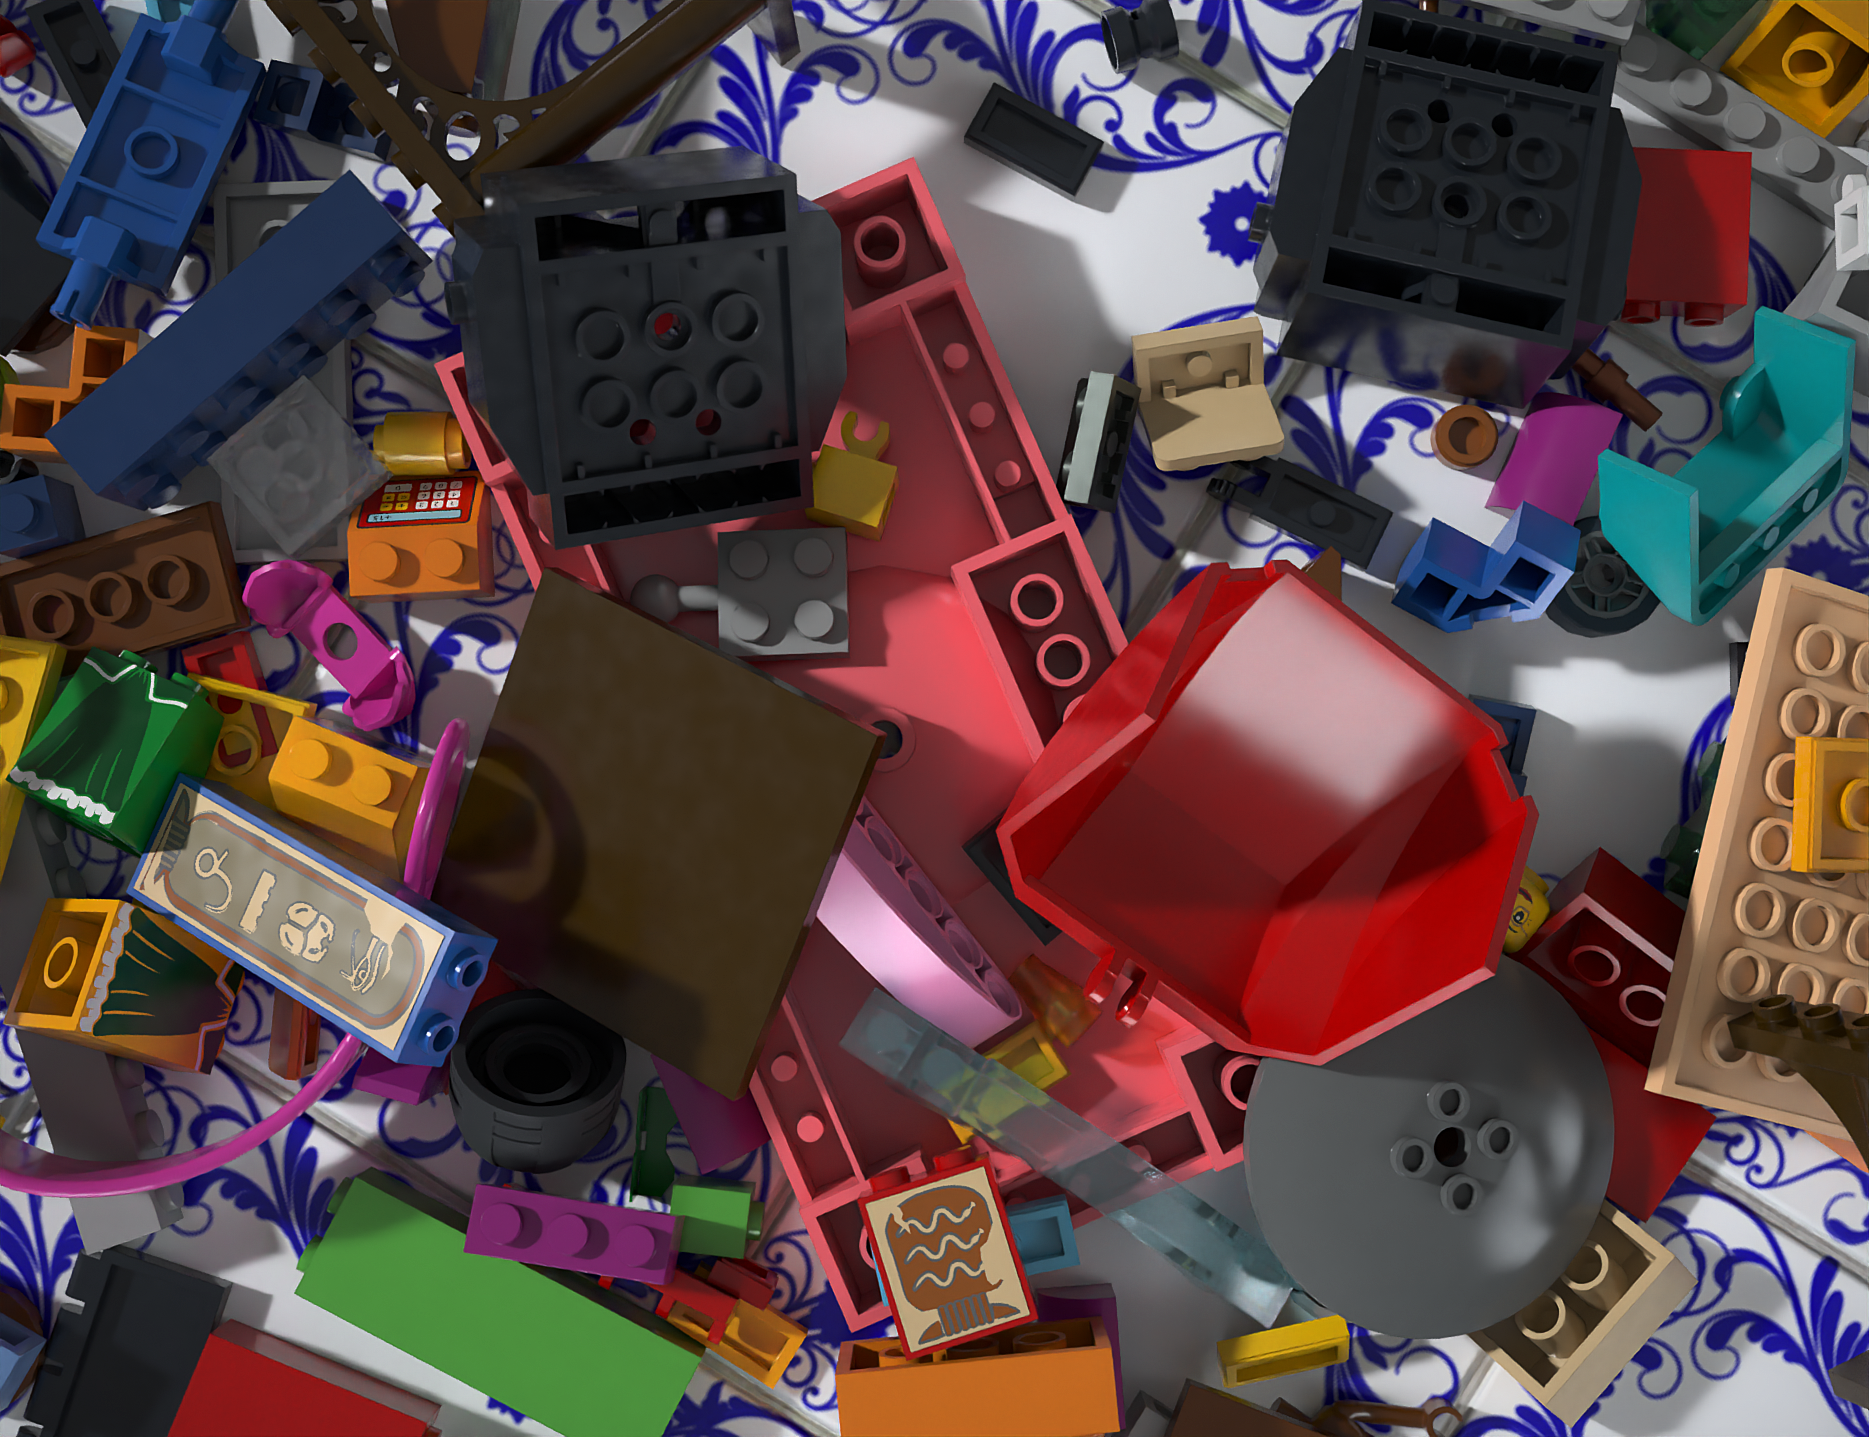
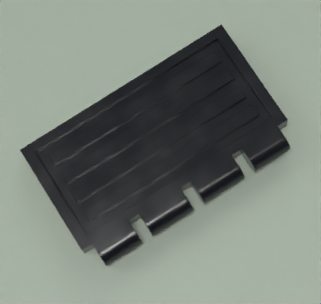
M120 1244L104 1249L103 1252L98 1251L89 1255L86 1254L85 1248L80 1249L65 1294L70 1298L85 1302V1305L83 1307L72 1303L61 1304L44 1356L50 1360L62 1363L64 1366L63 1368L51 1364L40 1366L23 1417L27 1421L43 1426V1428L30 1425L20 1426L16 1437H167L210 1333L219 1327L233 1282Z

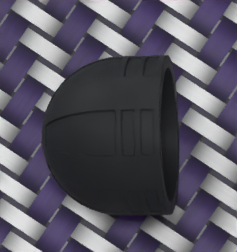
M526 989L504 993L486 1000L475 1007L462 1020L458 1039L451 1049L448 1086L454 1118L466 1143L480 1157L496 1167H504L519 1172H530L533 1174L551 1173L564 1169L579 1160L606 1136L617 1115L627 1057L623 1036L542 989Z

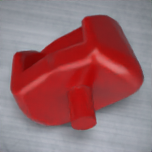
M0 14V76L8 78L33 62L37 51L29 36L24 31L17 30L11 21Z

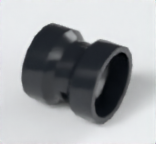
M1143 0L1138 8H1134L1132 12H1129L1122 6L1101 11L1100 21L1103 40L1110 64L1116 74L1136 69L1141 58H1153L1161 62L1178 57V32L1168 0Z

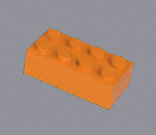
M1102 1316L1025 1323L906 1361L899 1336L841 1342L835 1372L841 1437H1105V1433L1120 1432L1112 1348Z

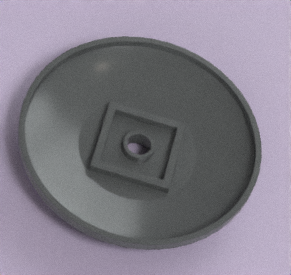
M1503 954L1500 956L1494 976L1321 1066L1263 1056L1251 1087L1244 1121L1243 1156L1250 1202L1258 1225L1270 1249L1285 1271L1318 1303L1345 1320L1374 1332L1409 1339H1441L1465 1335L1487 1328L1512 1316L1545 1292L1570 1265L1594 1226L1609 1183L1614 1152L1613 1103L1608 1078L1590 1033L1575 1010L1555 988L1525 965ZM1453 1127L1458 1135V1148L1449 1160L1439 1162L1434 1154L1436 1137L1442 1130Z

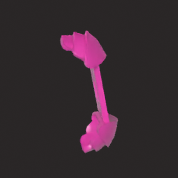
M286 559L272 562L252 572L242 596L243 604L245 607L250 608L252 618L258 623L264 624L268 634L273 638H281L291 631L351 694L343 704L342 711L345 715L353 718L354 726L369 732L377 728L388 727L411 714L416 698L414 675L405 655L397 646L393 649L332 585L333 579L325 571L305 561L298 562ZM335 623H344L350 626L357 636V650L349 659L337 657L328 646L327 635Z

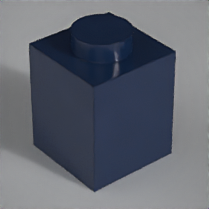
M44 474L0 485L1 555L19 559L86 538L74 485Z

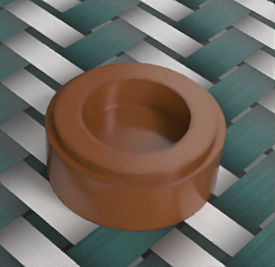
M1459 405L1448 410L1435 422L1431 431L1430 441L1434 455L1444 466L1453 470L1466 471L1478 467L1493 455L1499 437L1497 425L1488 412L1474 405Z

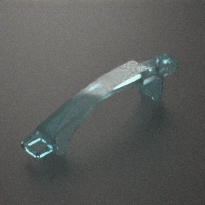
M875 987L871 990L837 1044L839 1047L886 1076L887 1079L884 1085L962 1126L1049 1178L1138 1238L1173 1265L1191 1283L1205 1292L1213 1293L1265 1328L1271 1329L1296 1282L1285 1271L1269 1247L1162 1171L993 1058L986 1059Z

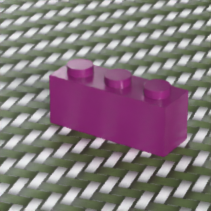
M476 1184L463 1252L666 1285L674 1280L685 1215L495 1184Z

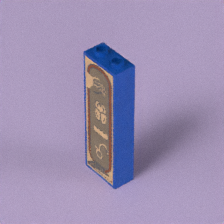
M180 772L126 890V893L396 1063L442 1067L448 1052L453 1048L458 1039L459 1027L477 987L482 983L487 974L488 962L499 940L230 785Z

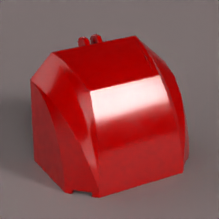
M1284 559L1271 560L1264 567L1230 569L1228 562L1211 563L1185 586L1129 643L1075 707L1020 785L1000 821L996 833L1015 897L1101 958L1090 973L1086 986L1083 989V996L1090 1002L1099 1006L1110 995L1116 979L1122 973L1133 983L1121 997L1115 1012V1019L1129 1029L1142 1017L1153 996L1227 1050L1321 1066L1496 974L1540 814L1532 795L1520 797L1500 751L1501 748L1509 744L1500 723L1293 563Z

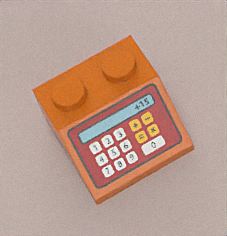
M480 470L455 472L453 475L361 477L347 530L351 597L368 603L495 597L490 486L485 484Z

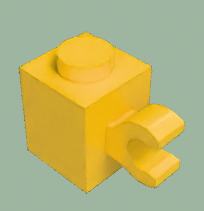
M849 411L841 424L842 441L847 451L823 444L818 461H812L814 507L805 508V513L808 520L830 527H845L846 532L880 542L899 486L898 467L878 461L889 445L890 427L888 422L881 421L877 435L872 440L861 441L854 435L858 425V415L856 412Z

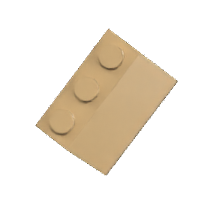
M1604 1199L1594 1226L1582 1248L1567 1269L1545 1292L1528 1306L1507 1319L1466 1335L1541 1404L1572 1428L1699 1281L1674 1254Z

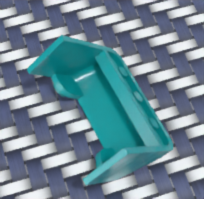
M1761 306L1754 313V363L1740 376L1737 375L1731 378L1720 396L1719 408L1722 411V431L1674 476H1668L1607 448L1598 455L1599 519L1601 521L1602 534L1671 614L1695 626L1706 624L1836 497L1844 483L1849 467L1856 340Z

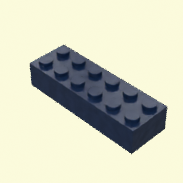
M349 169L43 435L95 495L144 512L149 507L151 509L159 508L179 493L182 488V484L179 481L198 465L204 467L219 459L231 445L229 438L247 422L248 424H255L270 415L279 404L277 396L296 380L303 382L317 374L328 361L326 354L344 338L347 340L354 339L369 329L376 320L377 315L375 311L391 297L399 298L414 290L425 277L424 269L433 260L386 206Z

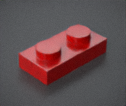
M238 631L181 650L188 673L208 675L242 684L252 689L268 691L250 631ZM208 694V696L206 697L205 701L212 706L211 700H210V697H209V694ZM219 694L217 704L222 712L234 714L241 709L243 700ZM250 702L262 740L260 758L278 753L279 750L265 706ZM222 738L218 745V755L225 766L233 768L249 761L251 748L228 755Z

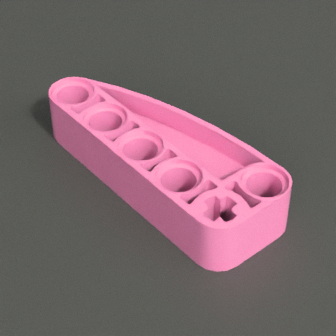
M863 795L816 916L853 957L899 1002L961 1051L968 1052L1021 1018L1022 1008L1019 998L1006 977Z

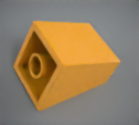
M1767 0L1719 70L1769 105L1825 139L1869 94V0Z

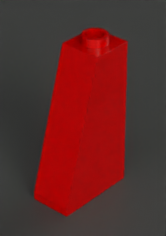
M230 1318L210 1333L167 1437H441L443 1430L433 1425L442 1405Z

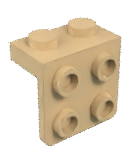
M1258 316L1131 336L1134 385L1141 388L1138 410L1158 469L1163 471H1189L1199 466L1236 460H1256L1263 456L1274 455L1283 451L1284 433L1264 385L1263 328Z

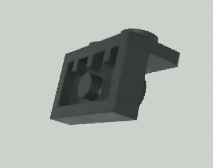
M1090 371L1089 378H1081L1078 381L1056 488L1064 504L1115 513L1141 393L1140 387L1114 374Z

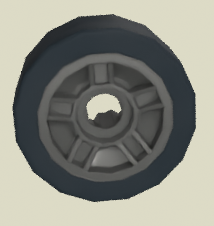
M1599 515L1585 517L1574 522L1573 527L1581 530L1575 571L1546 608L1545 613L1548 618L1568 633L1588 638L1624 633L1648 620L1661 601L1603 536ZM1604 565L1601 571L1604 574L1605 580L1610 582V586L1599 588L1592 583L1590 572L1594 566Z

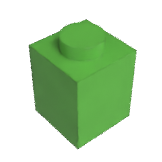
M680 1174L673 1184L670 1213L685 1215L679 1252L744 1259L749 1247V1240L761 1241L765 1202L754 1201L756 1182Z

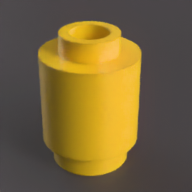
M450 411L388 412L385 416L384 425H376L374 428L373 449L377 463H385L387 471L391 476L453 475L456 469H468L470 467L471 449L458 419L454 418Z

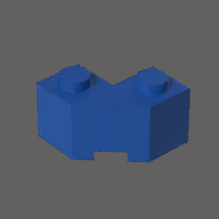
M1523 500L1489 547L1433 517L1401 563L1391 604L1446 633L1473 629L1474 622L1511 616L1513 623L1539 619L1575 571L1581 530Z

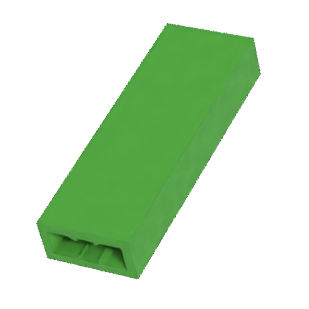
M372 1166L355 1176L354 1180L349 1177L343 1179L327 1207V1212L334 1215L324 1237L316 1234L311 1239L296 1267V1270L304 1273L294 1292L295 1295L565 1437H662L707 1348L664 1319L570 1270L464 1253L469 1217Z

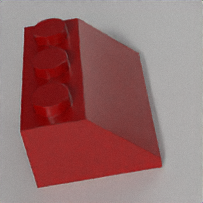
M1599 847L1558 882L1547 897L1551 906V912L1547 919L1516 953H1505V956L1525 965L1545 979L1564 997L1582 1021L1649 1069L1686 912L1602 847Z

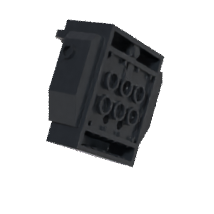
M1362 0L1343 47H1339L1295 102L1277 146L1266 204L1256 202L1249 226L1247 241L1258 243L1253 265V272L1259 286L1254 312L1263 317L1282 320L1276 355L1522 410L1548 379L1558 380L1563 378L1611 321L1615 322L1618 320L1627 296L1626 281L1642 177L1621 109L1611 107L1619 53L1385 1ZM1452 206L1457 208L1463 218H1455L1449 215L1444 207Z
M745 146L480 173L485 215L463 217L453 221L457 243L451 255L454 281L445 282L444 284L445 303L451 324H460L469 402L511 469L526 486L529 515L554 549L559 550L814 507L811 452L820 451L847 378L841 232L827 209L797 194L796 173ZM637 206L638 216L605 219L596 211ZM672 313L673 324L671 328L665 333L656 334L654 325L657 318L662 314ZM706 409H712L713 419L711 423L707 426L696 427L697 416ZM640 419H648V429L645 434L630 437L632 424Z

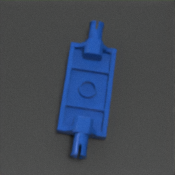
M195 0L188 16L181 15L178 21L167 23L146 14H140L36 237V241L41 248L71 259L74 262L55 304H52L50 308V313L68 324H72L73 320L78 321L76 325L78 328L88 331L92 330L93 321L112 280L119 281L121 279L163 297L167 296L267 74L264 63L242 55L228 45L229 40L225 33L240 0Z

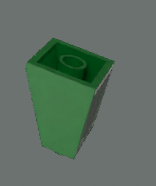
M93 646L5 780L69 826L135 858L141 859L179 772L205 778L225 718L205 701L209 691L187 676L174 672L170 680L156 674L158 672L157 667L133 652L123 650L120 656L116 657Z

